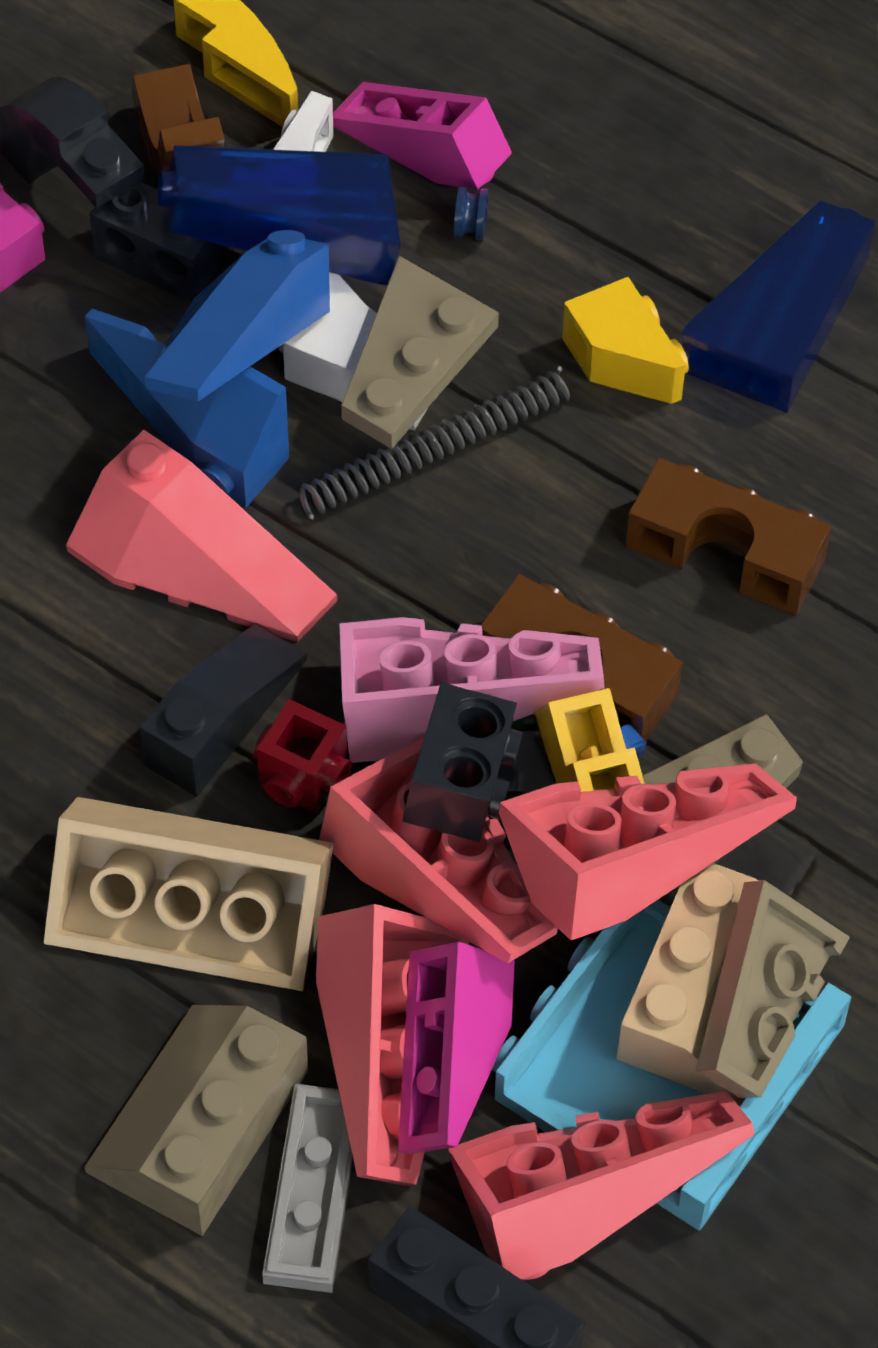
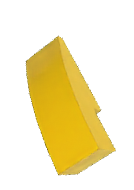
M173 0L176 36L203 53L204 77L283 127L288 114L293 109L298 110L297 86L288 63L275 40L255 14L240 0Z
M610 688L548 702L534 711L557 784L578 782L581 792L615 789L617 777L636 775L641 784H645L635 747L626 749Z

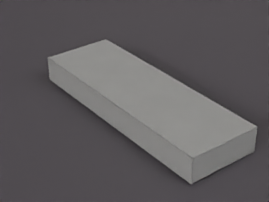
M301 1084L294 1085L263 1269V1284L333 1292L353 1165V1155L339 1089Z

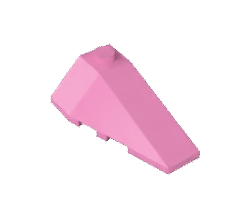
M405 617L340 623L342 704L349 756L352 763L378 762L424 737L441 682L517 702L513 721L535 714V710L548 702L605 688L599 638L523 630L509 639L483 636L482 626L461 623L457 633L425 630L424 619Z

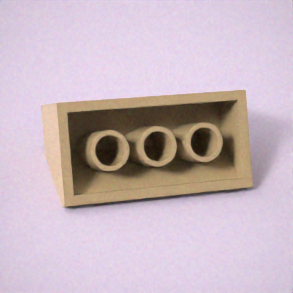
M77 797L59 817L44 944L303 991L318 936V917L323 915L334 843Z

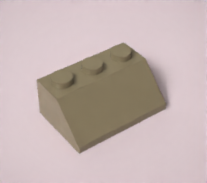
M192 1005L85 1165V1173L203 1236L293 1096L294 1085L300 1084L308 1073L306 1036L249 1006Z

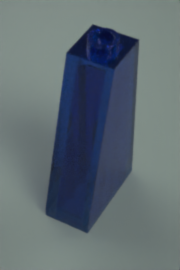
M174 145L170 169L160 170L158 203L159 206L169 208L171 232L248 251L266 240L269 234L273 232L294 230L303 233L305 239L329 244L330 273L377 285L389 284L401 243L387 154Z
M820 200L685 326L681 333L680 344L688 359L689 369L686 374L788 413L869 258L876 221L861 216L851 209L840 208Z

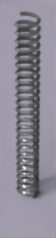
M558 366L555 372H546L545 377L537 376L534 382L527 380L524 387L517 385L513 392L506 390L503 397L495 395L493 401L484 400L482 406L475 404L471 411L464 409L461 416L453 414L450 421L446 419L441 420L440 426L432 424L429 431L421 429L418 436L410 434L408 441L400 439L397 446L395 445L392 449L397 453L403 471L410 475L412 470L409 460L402 451L403 444L408 448L413 465L417 469L421 470L422 461L413 446V439L418 442L425 462L430 465L432 464L433 457L428 446L423 441L424 434L429 438L435 456L438 459H443V450L434 436V430L439 432L446 452L453 455L454 446L450 437L445 432L444 425L449 426L456 446L463 450L465 442L460 431L455 426V420L460 422L467 442L474 445L475 436L471 427L466 422V415L470 416L476 435L480 439L485 440L486 432L481 421L476 416L477 410L481 412L488 432L495 435L497 431L496 425L487 412V405L492 408L499 428L506 430L507 422L502 411L497 406L498 400L502 402L505 415L512 425L516 426L518 419L513 407L508 402V396L513 398L519 417L526 421L528 412L518 396V391L523 392L524 400L530 413L537 416L539 409L534 397L528 390L529 386L534 388L535 397L541 409L548 411L549 402L545 393L539 387L540 381L544 383L546 394L553 405H559L558 393L563 400L568 402L570 393L565 382L560 377L563 367ZM551 376L555 379L557 391L549 381ZM388 446L386 450L379 448L376 455L368 453L365 461L357 458L354 465L346 463L343 470L334 469L333 475L325 473L322 481L314 478L311 485L303 483L300 488V499L307 517L313 519L314 515L309 508L305 489L311 493L318 512L321 514L325 513V506L316 491V484L322 488L329 507L335 509L336 501L327 486V479L332 482L339 501L346 504L347 496L338 482V474L344 479L349 495L357 499L358 492L349 477L348 469L352 470L355 474V479L361 492L364 494L368 493L369 488L359 470V464L365 468L371 486L378 489L380 485L379 480L370 466V459L376 463L382 481L389 484L390 476L386 467L381 462V454L386 457L393 477L400 479L401 472L391 455L392 449Z

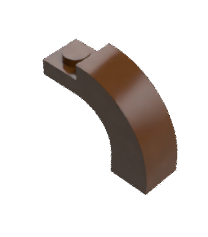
M190 64L133 75L131 94L148 157L161 191L169 195H176L225 184L227 177L221 158L225 139L219 117L204 118Z

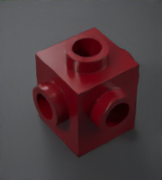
M288 699L274 723L268 724L257 740L253 753L254 759L258 760L259 787L264 789L271 799L283 806L293 808L298 805L314 814L318 812L327 798L330 787L348 778L352 768V762L347 760L346 725Z

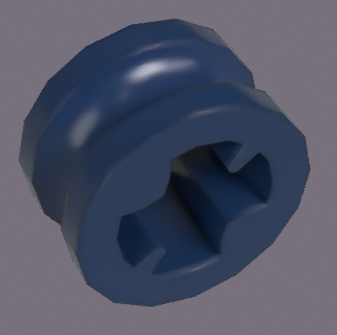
M459 186L454 218V239L461 240L464 235L471 234L475 237L476 241H484L489 189L481 188L479 193L471 194L468 192L467 187Z

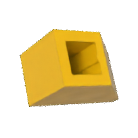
M629 277L564 302L562 339L590 382L669 404L682 400L684 376L689 369L686 353L678 340H670L660 326L659 315L653 301L647 295L641 297Z

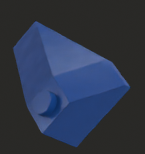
M280 230L269 234L266 240L245 252L193 299L144 377L145 389L200 401L329 313V244L305 239L304 234L298 231Z
M91 309L85 315L89 353L170 448L191 461L231 499L246 508L289 459L286 387L254 368L248 367L200 401L145 389L144 377L165 344L157 342L154 335L145 326L95 309Z

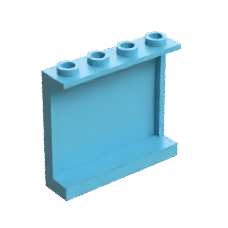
M657 900L628 920L604 928L596 940L590 936L583 939L569 961L567 969L571 973L559 989L551 985L541 994L530 1015V1020L533 1023L522 1038L518 1039L515 1036H511L502 1046L492 1068L496 1072L495 1100L528 1122H535L536 1127L542 1131L550 1132L577 1127L576 1115L599 1112L600 1120L618 1121L636 1118L637 1111L645 1104L705 1094L616 1060L622 1021L671 907ZM828 983L820 995L816 997L815 1001H805L793 1021L795 1037L760 1098H746L742 1105L739 1106L753 1123L755 1135L656 1204L699 1231L702 1229L844 1027L851 1000L850 995Z

